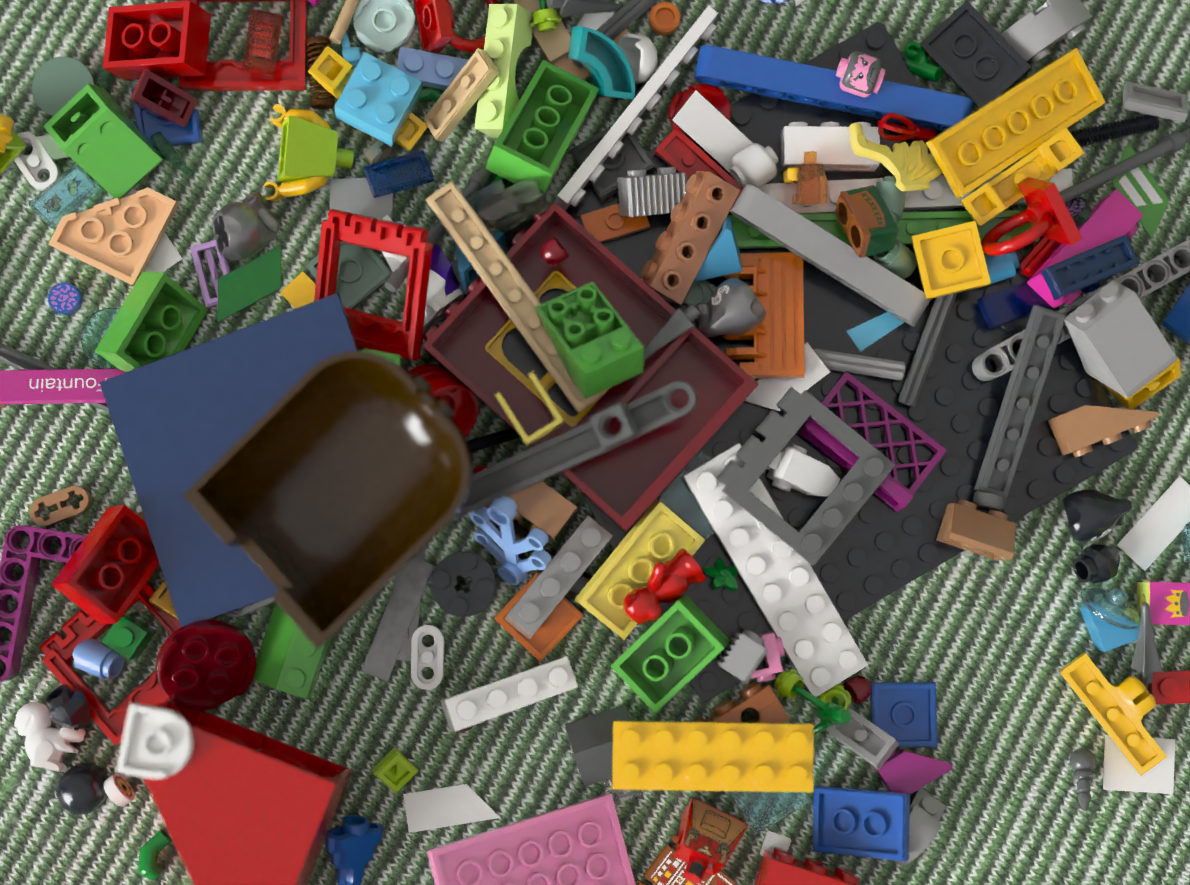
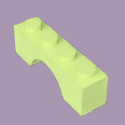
M489 4L484 51L487 52L500 72L478 98L475 129L492 138L499 137L520 101L516 91L515 71L520 53L524 48L531 46L533 31L531 23H533L532 13L519 4Z

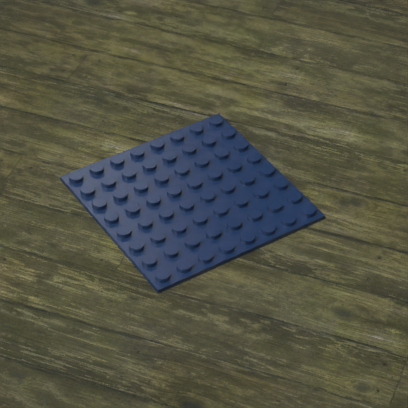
M338 293L99 382L180 627L193 622L208 620L270 598L278 591L277 587L241 546H227L183 495L316 364L338 353L358 351Z

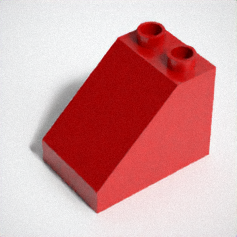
M173 701L152 705L170 709L182 715L189 723L194 735L193 753L183 769L176 774L162 779L143 777L193 884L308 885L325 843V835L327 830L331 828L354 770L204 710L185 708Z

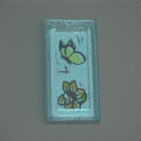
M76 163L28 204L52 229L61 221L63 216L74 211L99 190L100 187Z

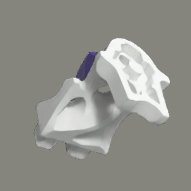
M388 215L382 219L393 222ZM437 244L432 248L423 335L433 325L444 320L447 317L445 313L450 306L457 300L461 301L465 296V293L455 282L453 267L449 259ZM382 252L393 273L407 258Z

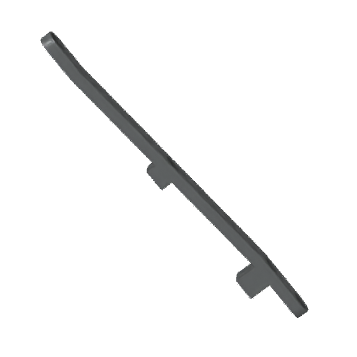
M671 383L628 404L619 403L590 417L591 421L473 474L467 500L451 522L492 504L496 498L515 494L688 415L697 406L698 395L696 390L688 383ZM684 389L689 395V402L684 408L679 409L672 404L671 397L674 391ZM613 417L619 418L622 423V430L616 436L612 435L609 429V424ZM270 597L244 606L240 610L236 609L225 614L234 618L245 616L276 601Z

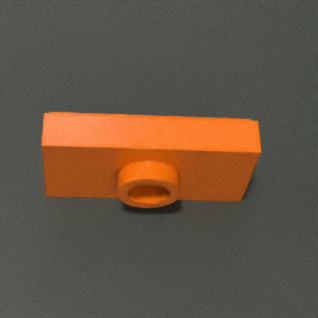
M619 203L580 215L583 227L600 243L650 229L647 215L635 217L620 216Z

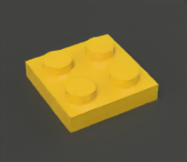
M976 221L911 237L926 300L990 285L991 282Z

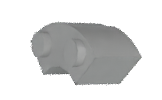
M1047 0L1035 12H1029L1005 30L1001 36L1027 63L1032 61L1034 64H1037L1050 54L1048 50L1050 47L1066 37L1072 40L1086 29L1084 23L1091 19L1092 15L1081 0Z

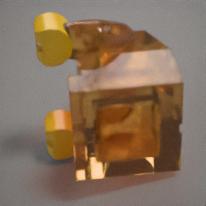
M804 152V164H800L798 168H788L787 171L783 172L784 183H796L797 186L796 193L792 195V204L828 203V182L823 164H817V152Z

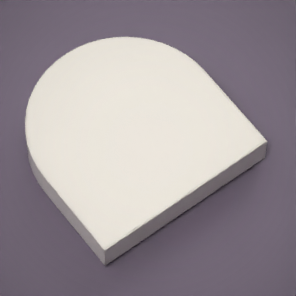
M130 703L116 772L150 779H162L179 772L189 762L194 749V735L187 720L179 713L170 709Z

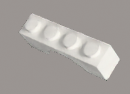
M568 656L445 698L440 700L450 731L456 732L577 688L578 685Z

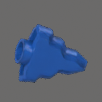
M348 815L342 818V826L327 830L325 850L330 853L331 864L337 867L336 880L338 885L361 884L364 867L372 859L375 845L381 841L383 831L381 823L369 822L366 817L360 815Z

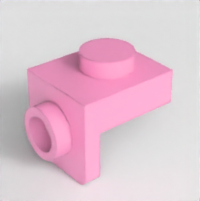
M774 632L758 634L759 637L765 640L762 646L768 651L764 656L765 666L757 667L750 677L757 678V682L776 679L775 673L783 672L780 657L785 656L784 646L781 637L776 638Z

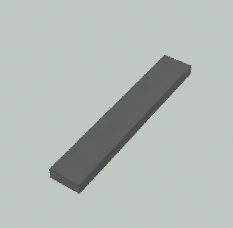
M1033 305L974 488L976 491L995 494L1005 498L1008 497L1064 325L1063 319L1066 318L1067 314Z

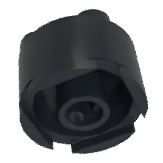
M471 552L450 554L442 559L434 569L431 576L432 595L436 603L451 615L460 617L476 615L484 611L492 603L496 595L497 576L495 570L485 558ZM460 576L464 579L471 578L473 581L469 585L471 590L468 593L465 590L459 591L457 589V586L460 584L458 580Z

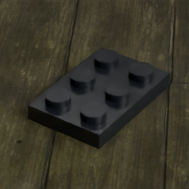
M968 1L961 5L920 43L925 53L937 66L942 68L943 72L968 98L974 101L978 108H981L1012 88L1031 71V66Z

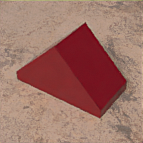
M143 69L131 96V99L143 111L181 127H186L198 101L194 96L147 69Z

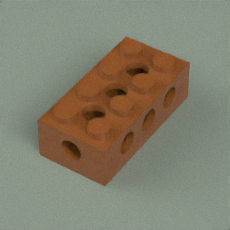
M753 681L739 691L742 696L734 701L727 698L712 708L714 713L706 719L698 716L690 722L744 723L741 722L740 716L742 711L749 707L753 708L754 716L749 722L745 723H786L790 718L770 686L763 682L759 684Z

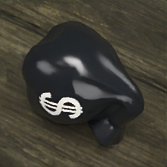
M1094 489L1076 491L1063 498L1073 539L1082 543L1099 540L1110 533L1115 525H1124V515L1133 509V503L1130 500L1114 498Z

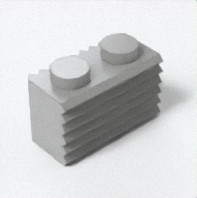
M676 167L657 168V174L647 175L646 169L627 170V177L617 178L620 216L635 217L671 213L673 208L682 201L686 194V173L676 172Z
M745 629L743 633H733L734 638H730V643L726 645L727 649H723L724 654L719 655L720 659L716 660V664L747 684L768 650L762 646L765 641L764 639Z

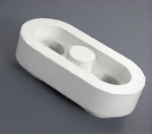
M28 132L18 133L17 135L25 143L26 147L32 146L33 151L31 154L25 155L23 150L14 160L33 187L40 191H48L61 180L59 167L38 140L44 161L40 160L34 140L35 135ZM46 171H49V179H47L46 181H42V174Z
M434 625L419 627L413 633L411 640V678L418 688L424 690L437 687L444 677L445 639L442 631ZM425 635L433 636V646L427 647L423 644ZM425 667L433 669L434 676L431 679L423 677L422 671Z

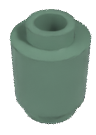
M884 177L883 181L876 182L875 187L898 225L899 219L903 217L907 191H900L896 187L895 177Z
M896 239L893 250L873 255L876 263L902 279L910 276L917 266L915 253L898 239Z

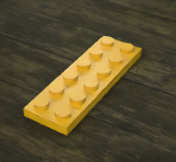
M1074 48L926 142L955 197L959 198L1106 102L1078 49Z
M613 721L612 789L813 792L814 725L810 723Z

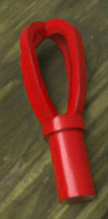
M894 112L887 113L877 122L880 137L888 141L918 139L928 142L936 136L935 130L919 127V125L913 124L908 118ZM894 118L902 121L908 127L887 122V120ZM884 128L903 133L904 135H887L884 133Z

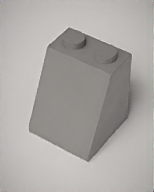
M1114 280L1063 319L1086 373L1127 399L1177 360L1176 354L1136 293Z

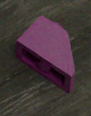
M899 748L896 751L894 750L880 770L876 767L874 769L887 791L912 794L949 772L953 767L945 760Z

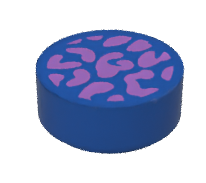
M62 282L51 288L48 294V302L50 307L57 313L72 315L80 309L83 297L81 291L76 286Z

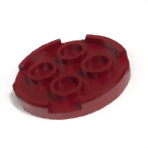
M201 620L179 628L163 643L156 660L158 682L164 692L170 697V700L182 707L194 710L218 708L217 705L223 704L237 695L241 696L251 684L256 671V656L250 639L238 627L218 620Z

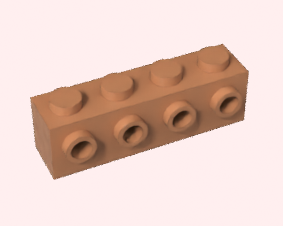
M697 171L696 174H693L688 179L685 185L686 194L682 201L673 208L670 215L671 222L667 230L658 237L655 245L657 249L652 259L645 263L641 271V279L658 295L672 303L682 305L740 192L739 189L709 171Z

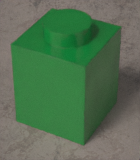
M126 614L121 617L118 623H114L102 643L128 660L139 659L156 631L132 615Z

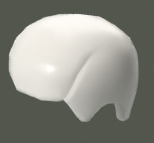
M625 34L621 36L618 46L629 61L635 83L646 82L653 75L658 63L655 45L650 38L644 35Z

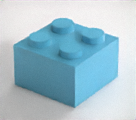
M364 52L334 106L336 118L393 147L421 95L422 81Z

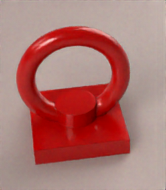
M413 0L422 51L439 54L447 43L464 52H475L478 48L484 50L485 36L480 39L470 40L462 38L452 31L454 12L448 0ZM483 0L488 7L489 4H501L497 0Z
M1027 177L1017 183L1029 207L1026 208V211L1015 214L993 227L984 236L981 245L985 254L998 256L1016 251L1032 243L1042 235L1044 238L1070 246L1083 238L1055 183ZM1031 222L1033 225L1025 232L1011 239L997 242L1005 234L1024 224Z

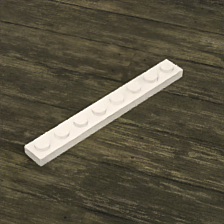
M709 5L557 195L555 202L563 210L566 211L570 204L574 207L578 205L586 194V191L583 190L589 180L595 183L605 170V167L602 166L608 156L612 159L617 156L624 146L621 140L627 132L630 135L636 132L643 122L640 118L646 109L651 112L660 101L662 96L658 93L664 86L670 88L680 75L677 69L683 62L688 65L699 51L696 45L700 40L703 39L707 42L717 28L714 21L718 12Z

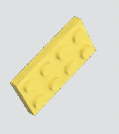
M655 499L574 600L625 640L638 624L632 621L624 611L623 604L626 595L635 588L648 585L656 563L672 560L682 548H685L693 556L705 539L661 501Z

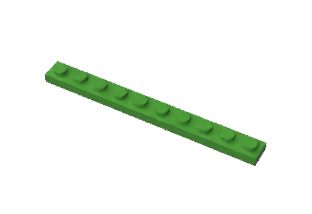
M1006 210L981 227L977 225L980 232V241L993 227L1007 218L1026 210ZM967 211L903 212V217L899 219L897 225V239L905 246H913L911 237L914 235L974 220ZM835 213L800 214L852 247ZM727 215L732 219L739 249L785 248L734 215ZM1031 222L1008 232L997 242L1011 239L1025 232L1033 225ZM1039 238L1033 241L1032 243L1039 242Z

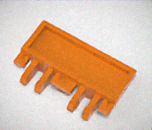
M793 252L741 253L742 272L724 275V277L727 279L738 278L740 280L754 279V286L749 287L765 309L766 316L758 327L749 332L739 335H724V338L730 341L754 340V347L726 348L724 354L733 360L754 359V362L740 363V368L750 377H755V379L805 378L803 259Z

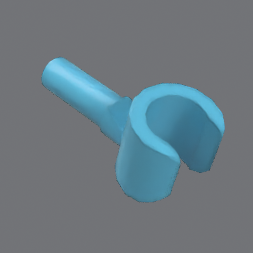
M346 32L342 40L343 58L351 65L357 66L362 57L360 47H351Z

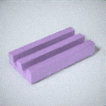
M216 240L190 247L205 305L208 309L218 305L219 274L212 248L216 247L223 276L231 272L228 259L221 256L218 252ZM204 250L217 294L215 298L211 296L200 252Z

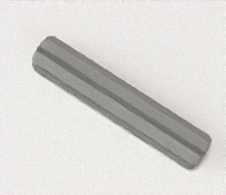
M813 349L829 370L847 371L849 373L902 380L905 374L906 366L901 361Z

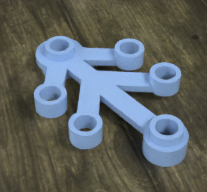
M501 496L496 498L488 509L484 507L470 514L471 520L480 526L473 536L480 545L484 546L499 561L497 573L500 578L510 585H518L526 580L529 575L528 571L535 569L544 570L550 563L551 556L543 550L549 538L542 530L533 528L526 538L516 541L513 519L517 515V504L511 498ZM490 520L500 525L501 532L490 522ZM493 540L504 550V552L493 542ZM535 549L529 558L523 560L518 558V554Z

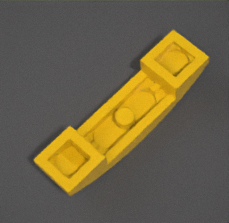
M327 46L308 72L338 100L354 70L351 69L353 65ZM411 112L395 143L410 151L428 126Z
M1064 128L960 202L972 219L976 221L978 227H981L1023 198L1017 183L1027 177L1047 181L1082 156L1084 151L1068 129Z

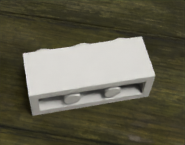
M806 122L789 123V126H784L781 133V171H787L788 168H798L799 171L875 172L880 162L854 154L850 145L851 135L849 127H839L837 122H824L820 126H808ZM857 122L862 125L863 134L867 140L880 144L878 127H871V124L867 122Z

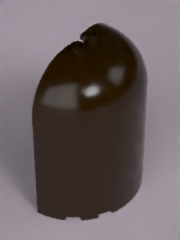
M365 351L338 353L316 364L183 495L227 546H241L277 587L278 591L272 598L317 649L321 648L456 517L467 500L472 483L473 464L471 452L464 434L452 418L456 414L453 408L443 399L438 401L430 393L433 387L420 374L413 377L393 361Z

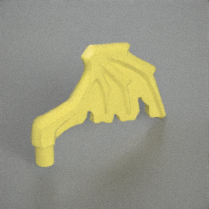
M853 123L849 126L851 135L850 145L854 154L883 164L896 178L895 185L900 191L927 190L930 188L929 183L943 174L932 153L928 154V146L923 140L913 141L910 147L907 142L895 143L892 146V152L887 145H880L867 140L860 123Z

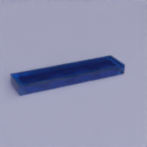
M1027 281L983 296L977 300L989 329L1030 315L1033 305L1043 308H1050L1051 306L1026 283ZM1099 281L1081 289L1082 293L1079 297L1101 288V282Z

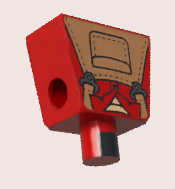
M692 797L682 813L674 853L676 858L687 863L683 877L692 883L699 884L702 882L705 872L717 875L726 864L749 824Z

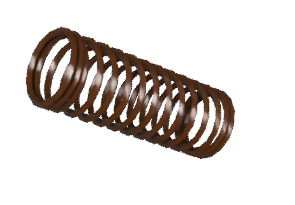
M315 36L306 40V47L308 48L306 52L309 59L307 61L309 64L308 69L314 64L310 63V61L315 62L321 55L315 53L324 51V49L314 48H324L331 44L328 37ZM308 72L310 75L308 78L310 80L309 85L311 86L309 90L312 97L310 99L311 107L316 110L334 108L335 101L331 100L334 96L329 92H319L327 90L324 87H318L321 84L316 79L312 80L311 77L313 76Z

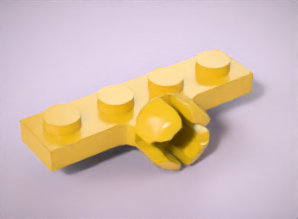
M1085 652L1059 670L1060 674L1141 776L1167 758L1166 754L1142 725L1141 720L1143 716L1155 708L1156 701L1138 678L1129 676L1120 684L1112 685Z

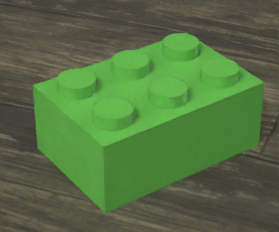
M684 594L610 667L656 714L726 647L730 640Z

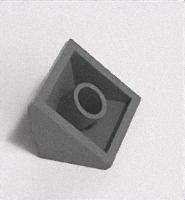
M626 704L565 724L572 752L584 786L612 778L613 721H631Z

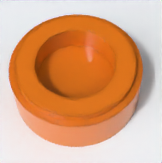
M670 2L656 4L650 12V27L659 35L674 33L680 24V11Z

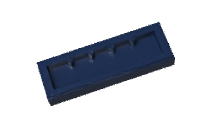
M1125 234L1043 269L1041 273L1054 300H1057L1140 264V261Z

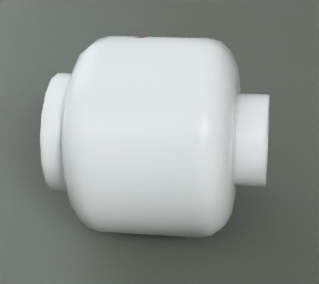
M753 143L732 158L733 167L730 168V173L734 180L743 188L747 183L759 189L776 177V163L779 160L771 147L767 146L764 148L758 143Z

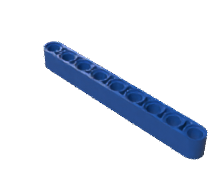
M711 45L700 47L694 75L696 81L709 85L882 119L887 113L894 112L908 118L913 124L919 125V127L942 132L970 115L974 103L968 97L885 80L882 81L877 94L872 92L869 97L862 98L841 90V78L835 76L836 70ZM894 118L888 119V121L905 124Z

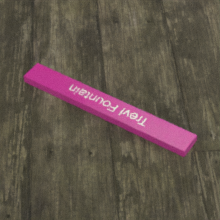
M120 369L0 370V404L106 403L99 382L126 372Z

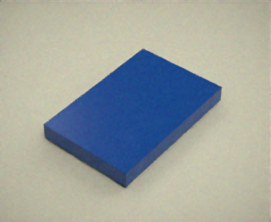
M814 786L813 852L908 861L910 793Z

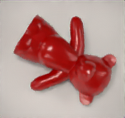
M682 548L672 560L664 563L658 562L654 565L647 586L635 588L626 595L623 604L624 611L632 621L638 624L648 622L651 619L656 621L660 618L663 611L660 603L677 602L683 596L682 594L688 590L689 585L703 583L707 578L694 558L685 548Z

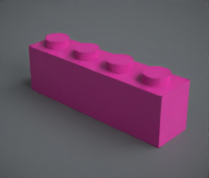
M1115 189L1102 198L1077 226L1083 239L1072 246L1062 243L1026 283L1053 309L1064 302L1070 305L1079 297L1082 291L1078 290L1054 300L1041 271L1125 234L1129 239L1138 230L1135 224L1141 219L1143 214L1124 195Z

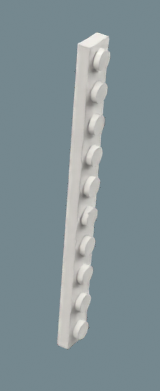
M1062 169L1048 179L1047 182L1055 183L1059 192L1073 186L1072 169ZM999 172L959 198L955 197L944 175H940L929 183L930 188L927 190L907 191L904 211L965 208L960 202L961 200L1003 172ZM883 178L794 182L791 184L774 183L765 184L759 189L798 214L835 213L840 192L875 186L876 182L883 181ZM1023 197L1013 205H1024L1027 202Z

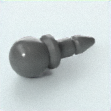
M1081 748L1072 753L1070 765L1074 770L1072 778L1078 779L1077 791L1079 793L1077 796L1082 811H1087L1091 801V794L1089 793L1091 791L1090 779L1095 778V773L1092 771L1096 766V757L1090 750Z

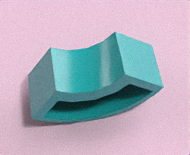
M572 26L568 59L579 62L588 70L593 80V85L600 88L597 95L634 100L635 81L627 57L612 39L597 30L583 26Z

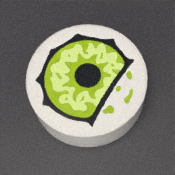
M115 773L104 781V790L116 805L124 807L135 798L131 786L121 775Z

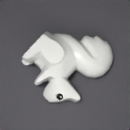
M39 702L25 704L16 714L15 727L18 728L19 735L26 736L25 750L31 760L30 765L58 772H66L67 766L62 763V757L65 753L79 752L70 742L84 741L86 738L85 729H78L76 727L72 729L64 727L60 729L52 728L49 708L45 704Z

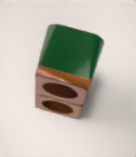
M872 185L840 192L835 216L857 256L862 258L893 250L898 236V227L876 187Z

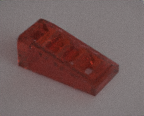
M256 9L251 10L242 70L274 76L282 22L280 14ZM251 55L268 58L269 61L251 57Z

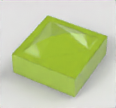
M394 747L372 769V772L396 794L418 772V769Z

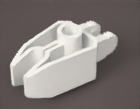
M789 443L788 447H784L767 468L769 470L767 477L773 480L772 485L787 492H790L792 488L806 495L828 497L840 481V478L828 465L807 456L806 449Z

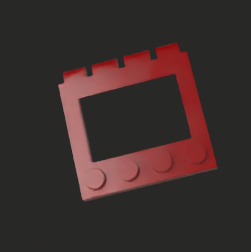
M190 0L198 6L199 2L290 1L289 59H282V61H266L265 59H251V61H234V59L207 61L205 75L179 77L180 89L183 91L307 90L306 40L308 33V0Z
M331 209L328 212L327 220H322L314 302L336 293L341 242L410 258L403 322L344 307L357 346L399 354L402 358L410 360L420 359L433 243L428 242V230L409 225L404 226L400 223L382 219L378 221L377 218Z
M147 581L126 612L136 602L141 600L171 635L181 628L180 624L149 602L156 589ZM80 609L61 626L67 637L64 638L60 632L56 631L39 646L46 655L41 661L62 685L67 684L70 689H78L84 693L90 705L92 720L115 746H120L130 703L152 706L170 700V697L160 686L155 670L117 706L110 710L72 667L70 662L74 660L73 652L78 643L83 642L87 638L96 640L112 624H100Z

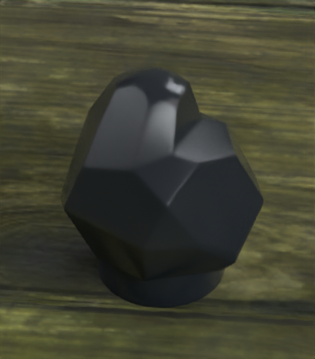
M1092 544L1087 546L1079 557L1074 560L1073 569L1078 579L1082 582L1090 581L1093 584L1106 582L1117 576L1120 555L1113 546Z
M63 684L55 688L46 697L45 702L49 705V714L52 722L69 729L75 727L83 729L88 726L91 720L90 705L81 690L70 689L67 684Z

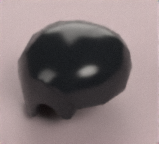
M95 763L76 764L63 773L58 780L56 796L62 807L72 815H87L96 810L108 798L104 790V781L109 777L105 770Z

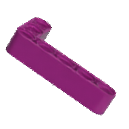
M23 525L12 527L7 532L0 563V659L6 665V671L0 676V682L14 679L20 670L41 558L68 562L87 535ZM24 532H27L30 536V543L23 549L20 546L19 538ZM58 537L62 542V548L57 554H54L51 550V542L54 538ZM20 563L24 568V575L20 580H17L13 575V570ZM12 595L18 600V607L14 612H11L7 606L8 599ZM5 627L9 628L12 633V639L8 644H5L1 638V633Z

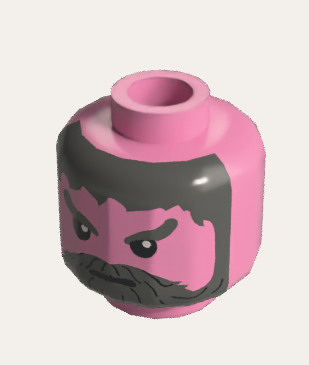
M854 51L848 59L841 58L835 76L841 78V90L866 98L872 92L877 94L886 69L881 68L882 63L879 58L860 51Z

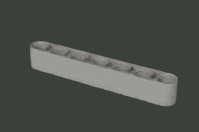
M746 183L730 210V213L911 326L916 325L931 300H926L923 291L867 256L859 258L853 247L751 184Z

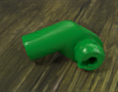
M918 42L908 43L905 46L904 53L909 71L918 77L938 82L942 76V68L928 62L925 50Z
M163 829L159 830L140 849L138 871L142 877H147L149 880L157 879L160 876L162 868L157 863L158 853L172 841L171 837Z

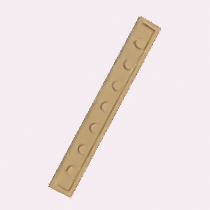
M449 182L425 200L575 410L579 413L605 395V392L602 391L585 399L571 380L536 312V306L541 305V303L454 182Z

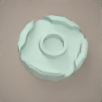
M361 0L353 17L358 39L366 48L377 53H392L400 50V46L404 47L409 43L415 32L416 18L412 6L407 0Z

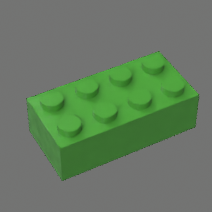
M542 60L495 142L485 169L543 198L588 116L600 88Z

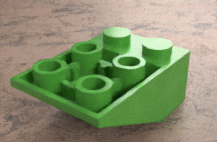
M87 84L43 126L61 149L114 198H123L164 160L104 87Z
M590 282L536 306V312L569 377L585 399L643 373V345L594 282Z

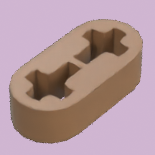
M70 486L35 500L30 507V517L33 522L41 526L59 524L88 512L93 503L92 495L83 487ZM73 493L83 496L84 499L79 502L80 508L73 505L65 507L64 503L74 499ZM44 504L47 507L58 506V510L49 513V520L46 517H40L39 512L44 510Z

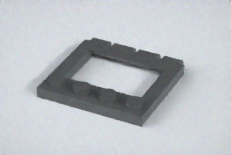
M790 387L776 404L785 414L781 416L776 411L771 410L756 429L764 437V440L761 442L751 435L735 454L744 464L740 467L730 460L716 478L725 485L722 492L810 565L814 566L895 467V464L808 391L804 390L800 394ZM810 417L859 457V459L801 531L798 532L749 490Z

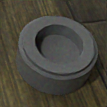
M975 492L972 503L977 504V507L1003 511L1005 510L1007 498L990 493Z

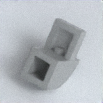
M923 788L915 791L910 798L909 860L905 862L895 861L903 868L925 850L942 825L939 820L946 806Z

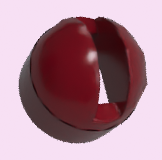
M554 236L547 240L541 248V257L549 265H558L570 257L563 245Z
M856 676L844 682L845 690L850 692L851 700L857 705L871 695L872 684L865 677Z

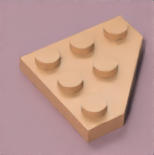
M150 188L136 191V194L121 199L115 198L94 205V208L63 216L49 245L134 286L142 271H145L179 203Z

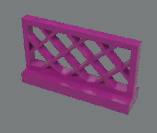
M847 371L821 402L828 409H837L838 417L842 421H844L843 408L858 407L861 423L847 425L852 429L862 428L863 438L869 443L868 428L884 427L886 443L871 445L876 449L887 448L888 459L895 464V467L891 470V475L888 474L874 491V494L897 512L908 505L914 497V493L947 451ZM845 382L856 390L857 401L842 403L840 389ZM835 396L836 403L829 404ZM864 406H877L881 410L883 421L867 423ZM810 417L797 432L847 473L859 459V457ZM901 425L906 429L908 441L892 442L890 426ZM925 444L935 452L930 461L917 462L915 445ZM909 446L911 463L896 464L893 447ZM918 467H924V469L919 474ZM912 468L914 482L909 489L898 481L896 469Z

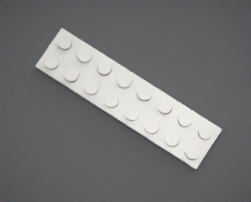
M737 443L684 474L683 478L769 626L775 633L776 638L781 637L784 651L795 670H797V674L804 679L803 684L807 691L817 697L865 668L868 664L810 564L722 492L725 485L716 477L730 460L740 467L744 464L735 456L741 448L740 443ZM759 478L749 491L783 519Z

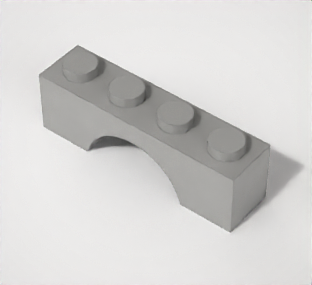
M587 516L504 620L530 639L613 535L591 517Z

